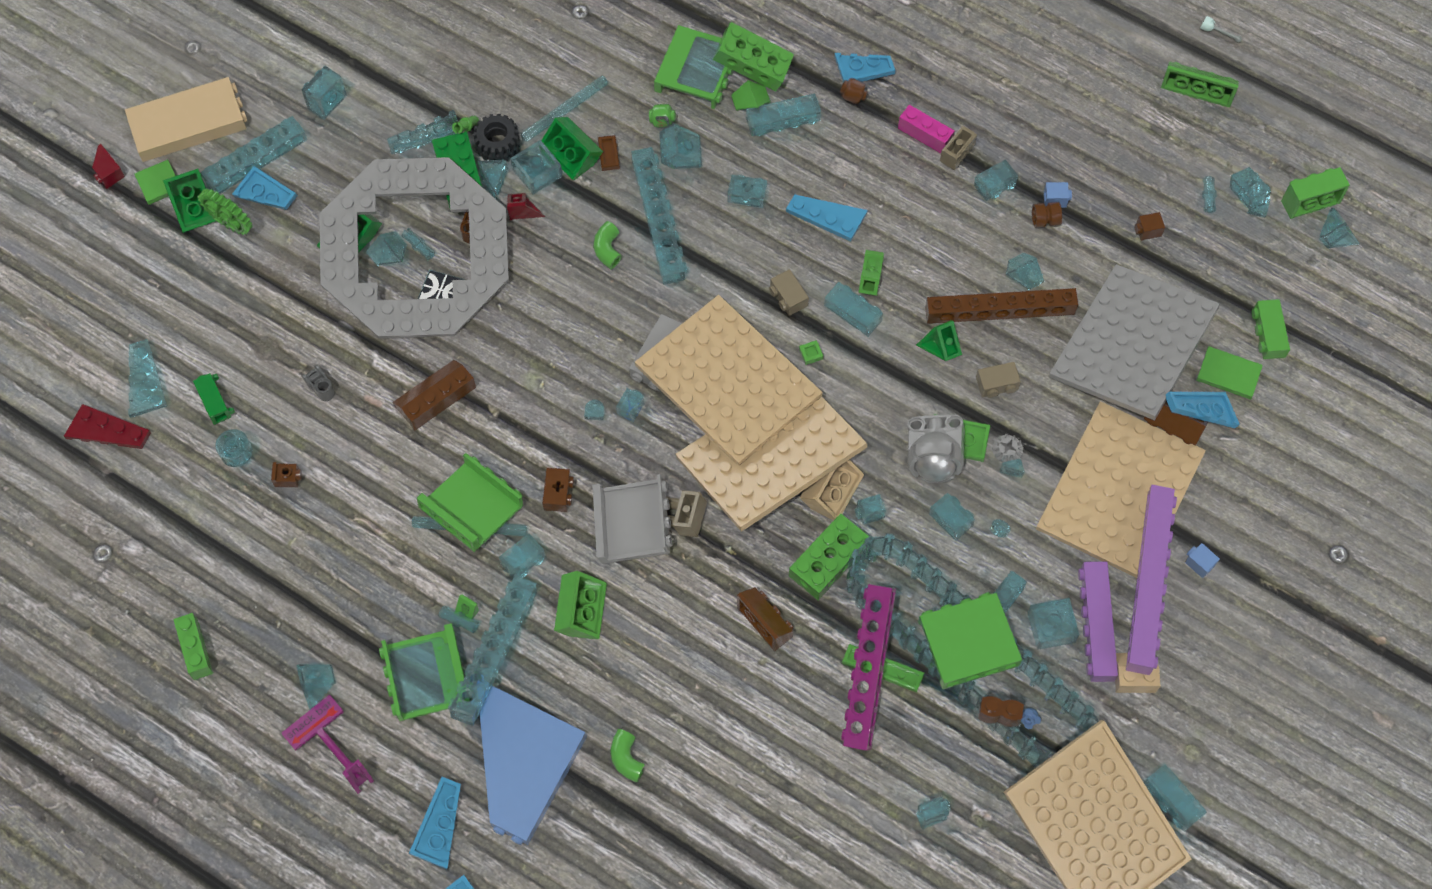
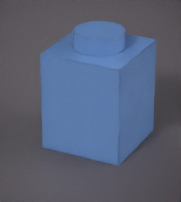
M1046 182L1044 188L1045 206L1050 202H1060L1061 207H1067L1068 201L1072 199V190L1068 189V182Z
M1201 543L1197 548L1193 546L1186 554L1188 558L1185 563L1199 576L1204 578L1220 559Z

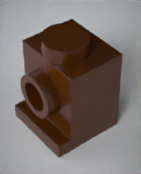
M273 462L271 481L274 487H298V481L302 479V470L298 468L297 464H277V462Z

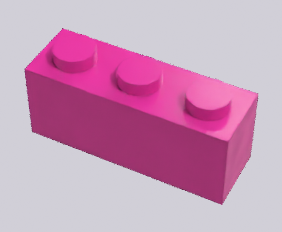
M908 105L899 117V130L941 153L955 133V130L911 105Z

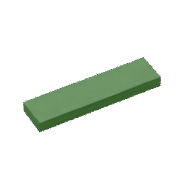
M849 644L842 664L855 668L856 660H854V653L858 647ZM885 658L882 679L917 693L924 672ZM866 661L864 663V670L870 672L872 664Z

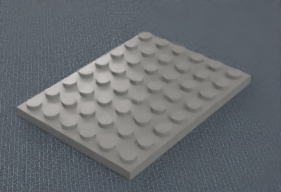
M1116 264L1051 370L1049 378L1155 420L1166 402L1165 395L1173 390L1216 315L1220 303Z

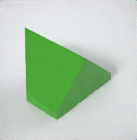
M747 80L731 95L736 111L746 108H758L763 104L770 103L766 87Z

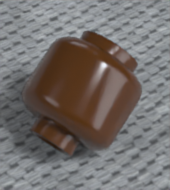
M849 78L848 81L845 80L840 89L842 98L854 104H858L860 100L864 101L868 91L865 90V83L854 78Z

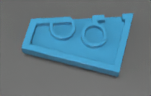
M255 166L252 167L232 193L236 198L287 210L297 197L295 192Z

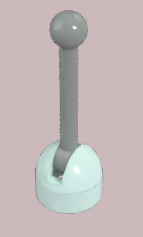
M1206 16L1200 27L1204 31L1215 29L1235 39L1238 43L1242 41L1241 36H1235L1215 26L1214 19Z

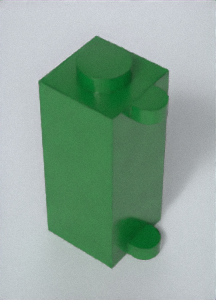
M209 373L199 376L193 380V383L213 425H216L231 418L235 410L233 407L227 409L215 383L219 379L218 374L211 375Z

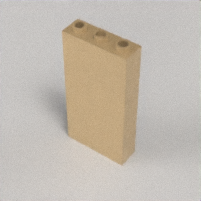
M229 77L125 109L142 162L246 130L244 122H247L245 112L240 111V108L243 106L240 97L236 98L235 96L238 93L235 83L231 84Z

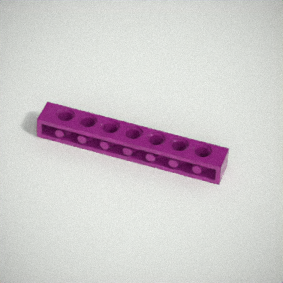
M868 584V588H865L863 598L866 602L865 608H862L860 619L863 620L862 628H859L857 640L860 641L859 647L856 648L854 653L856 666L851 672L853 685L852 689L850 688L848 692L850 704L849 709L845 711L844 717L847 723L846 729H843L841 740L844 741L843 746L866 751L872 748L896 588ZM877 600L881 603V609L878 612L873 608V604ZM872 621L878 623V629L875 632L870 629ZM869 641H873L875 644L873 652L867 649ZM866 661L872 664L870 672L864 670V663ZM863 681L869 685L866 693L861 690V683ZM860 701L866 706L863 713L857 708ZM857 721L862 724V731L860 733L854 729Z

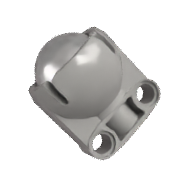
M929 415L911 418L907 424V465L912 475L915 477L920 475L921 480L933 483L950 481L955 475L958 476L964 464L965 430L963 419L958 415Z

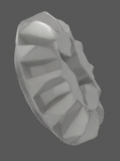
M1005 434L1003 436L999 435L994 441L992 451L999 461L1013 463L1022 456L1023 446L1021 440H1018L1015 435ZM1011 443L1012 450H1008L1005 454L1004 446Z

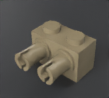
M682 490L680 499L666 497L669 500L670 509L677 510L675 516L667 515L670 517L671 527L675 528L679 535L698 537L707 505L703 495L700 492Z

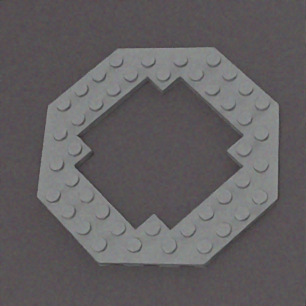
M450 158L374 159L319 213L321 287L328 291L378 338L455 336L466 322L468 323L478 310L509 281L506 208ZM450 195V212H469L471 280H452L453 298L378 300V283H359L358 215L376 214V197Z

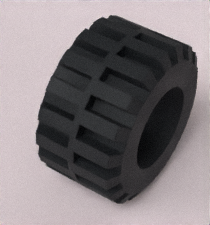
M490 114L488 118L486 116L483 117V121L479 120L477 126L474 127L473 133L479 156H482L485 161L489 159V163L497 161V164L501 163V161L507 162L508 158H514V153L517 154L518 148H520L519 131L512 118L508 119L507 115L501 116V114H497V116ZM496 135L505 137L499 142L489 141L491 137Z

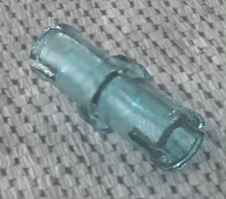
M1206 176L1203 178L1204 191L1202 192L1205 206L1204 211L1213 213L1216 211L1215 198L1217 197L1215 178Z
M407 228V231L404 230L401 236L412 245V249L418 251L426 260L432 259L435 251L425 243V240L422 237L419 238L410 228Z
M443 606L439 611L438 617L453 623L455 627H462L471 633H475L479 626L478 621L464 616L463 612H456L446 606Z

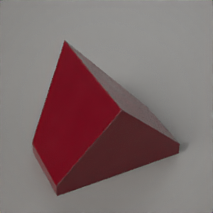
M526 193L508 194L507 209L510 220L546 217L528 199Z

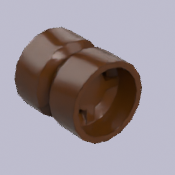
M1050 202L1047 206L1044 203L1033 204L1032 221L1034 227H1045L1046 224L1060 226L1062 224L1060 202Z

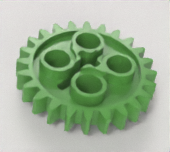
M207 188L198 196L200 205L205 207L204 210L208 211L209 215L218 223L225 225L227 229L230 228L233 232L236 231L238 234L244 235L253 227V223L250 222L251 219L246 217L247 214L242 212V209L236 203L226 199L223 194L221 196L217 191L214 192L212 189L209 190Z

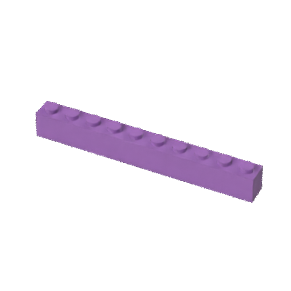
M1151 484L1147 494L1126 671L1150 675L1152 670L1156 669L1158 665V657H1155L1156 650L1158 651L1160 647V638L1157 637L1158 632H1161L1163 620H1160V614H1163L1165 602H1162V596H1165L1167 584H1164V578H1167L1169 572L1166 560H1169L1171 555L1168 543H1171L1173 531H1170V526L1174 524L1175 514H1172V509L1176 507L1177 497L1174 496L1175 489Z

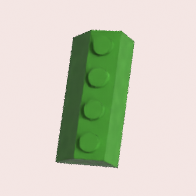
M1169 61L1161 88L1230 108L1238 89L1239 81L1217 75L1213 72H1206L1195 67H1188Z

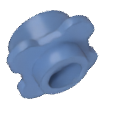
M1026 708L1023 710L1021 722L1025 725V728L1032 729L1033 725L1041 723V718L1036 710Z

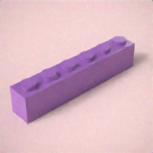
M1083 562L1081 569H1078V579L1082 581L1080 599H1083L1084 606L1081 608L1082 618H1085L1086 625H1083V636L1087 637L1085 656H1088L1089 663L1086 665V673L1090 675L1091 682H1115L1118 677L1108 562Z

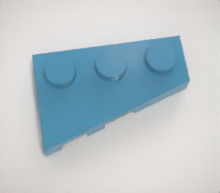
M834 54L843 82L845 80L848 81L849 78L862 82L895 74V67L891 56Z

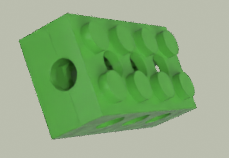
M731 22L724 31L713 60L776 92L784 81L794 54Z
M840 513L789 568V577L819 601L868 548L871 537ZM818 569L820 572H814L813 570Z

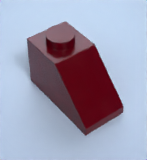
M99 144L92 166L95 172L93 176L99 185L103 183L107 189L125 176L104 146Z

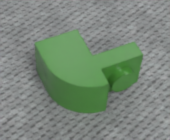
M865 251L859 293L877 296L884 257L883 252Z

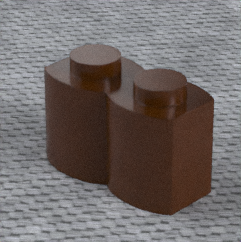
M983 697L979 705L978 719L985 723L999 722L1008 727L1019 726L1022 720L1024 704L1016 700L1002 701L997 697Z

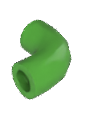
M606 221L594 237L593 248L597 258L612 270L618 265L622 257L620 253L612 248V241L619 235V230L613 223Z
M618 729L610 748L612 763L619 773L637 783L644 771L645 764L635 760L631 755V747L636 737L625 730Z

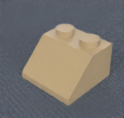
M1116 653L1118 677L1115 680L1116 693H1156L1161 686L1159 665H1157L1156 669L1152 670L1150 675L1126 671L1128 653Z

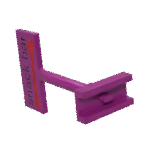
M329 694L281 734L295 751L313 736L318 735L345 767L342 774L357 794H359L361 791L358 787L367 779L370 783L374 782L363 764L359 760L352 763L324 730L328 724L344 712Z

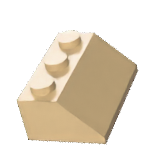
M848 460L806 488L800 499L810 509L835 520L840 513L843 514L864 474Z

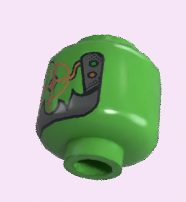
M655 104L649 110V121L656 128L670 127L672 122L676 121V111L672 110L669 104Z

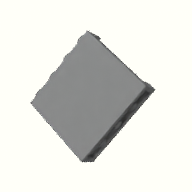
M657 474L658 479L606 488H603L601 484L593 485L597 559L602 564L670 554L672 537L669 535L668 528H671V520L667 516V510L670 509L669 500L666 498L668 483L660 474Z

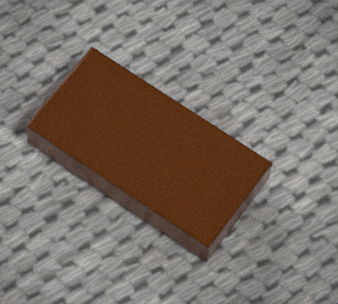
M616 136L598 137L599 148L603 151L600 155L602 171L620 169Z

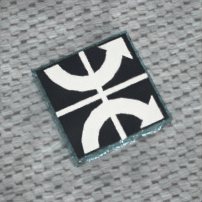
M429 269L418 299L453 298L452 280L464 279Z

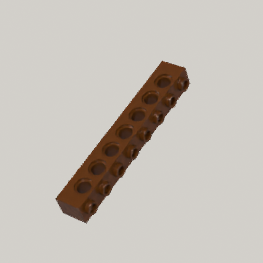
M1076 288L927 297L925 304L927 324L946 323L951 320L954 322L1075 315L1078 299Z

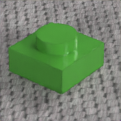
M817 340L799 346L805 365L823 360V354Z

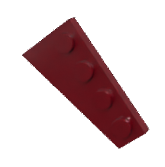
M82 404L64 437L68 440L79 439L84 442L94 441L106 445L109 443L121 447L143 449L151 432L148 429Z

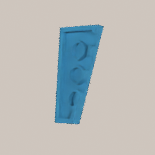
M795 194L786 208L787 213L850 242L868 212L865 209Z
M1168 392L1165 395L1173 413L1231 428H1236L1240 425L1226 392Z

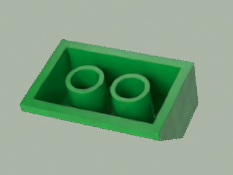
M555 117L538 145L572 180H576L593 167L603 152L569 117Z

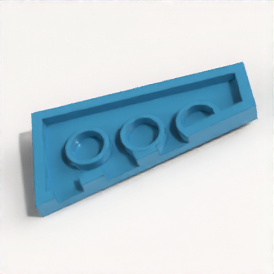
M441 777L409 851V855L447 870L461 784Z

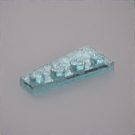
M455 110L450 111L449 115L444 118L441 116L434 118V122L428 125L424 123L418 125L412 132L406 130L388 138L387 141L391 154L419 148L422 145L432 143V139L456 134L452 130V125L458 122Z
M148 339L130 344V408L128 409V415L132 418L166 407L167 403Z

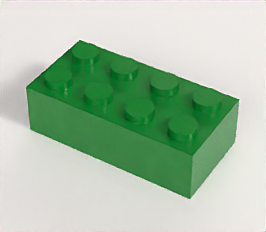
M467 131L432 139L436 158H450L482 187ZM446 195L450 209V195Z

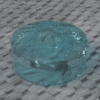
M997 519L992 522L990 531L998 537L1005 538L1010 532V526L1005 521Z

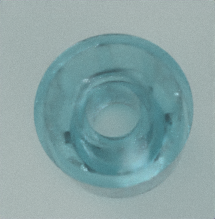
M236 429L227 430L216 440V451L222 462L227 466L240 467L250 460L253 453L252 445L246 434Z

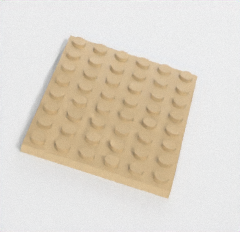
M717 295L635 361V366L738 466L817 401L823 393L720 295Z
M821 396L739 466L706 434L675 455L678 461L742 532L866 449L867 443Z
M1100 401L1036 530L1100 561L1108 562L1109 565L1137 578L1147 494L1151 484L1175 489L1174 496L1177 497L1176 507L1172 509V514H1176L1206 450L1193 444L1188 445L1183 442V439L1174 435H1168L1166 431L1153 427Z
M1100 720L1004 791L1005 796L1065 889H1153L1191 860L1188 852L1104 720Z

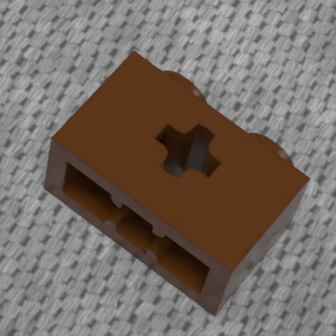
M546 469L542 502L544 511L567 512L568 506H571L572 494H569V490L573 488L574 476H571L570 469Z

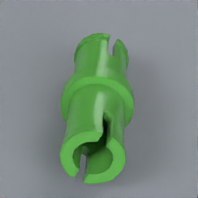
M473 115L464 117L452 125V130L456 134H460L463 131L468 132L477 126L479 118Z

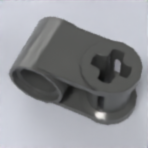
M315 365L313 370L301 376L319 399L329 401L334 397L335 391L322 369Z

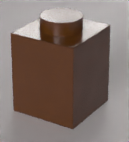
M1160 212L1139 216L1134 228L1136 234H1139L1140 240L1143 241L1162 237L1165 225Z

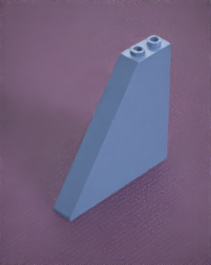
M478 679L477 690L490 824L495 833L501 836L507 834L511 836L513 842L522 845V843L528 845L587 738L586 733Z

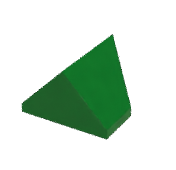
M953 320L934 327L916 344V346L944 361L962 355Z

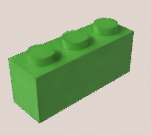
M1280 299L1257 301L1255 307L1252 308V318L1256 321L1255 333L1256 336H1259V352L1262 353L1263 359L1286 358L1290 351Z
M193 613L173 619L188 674L193 680L213 674L198 619Z

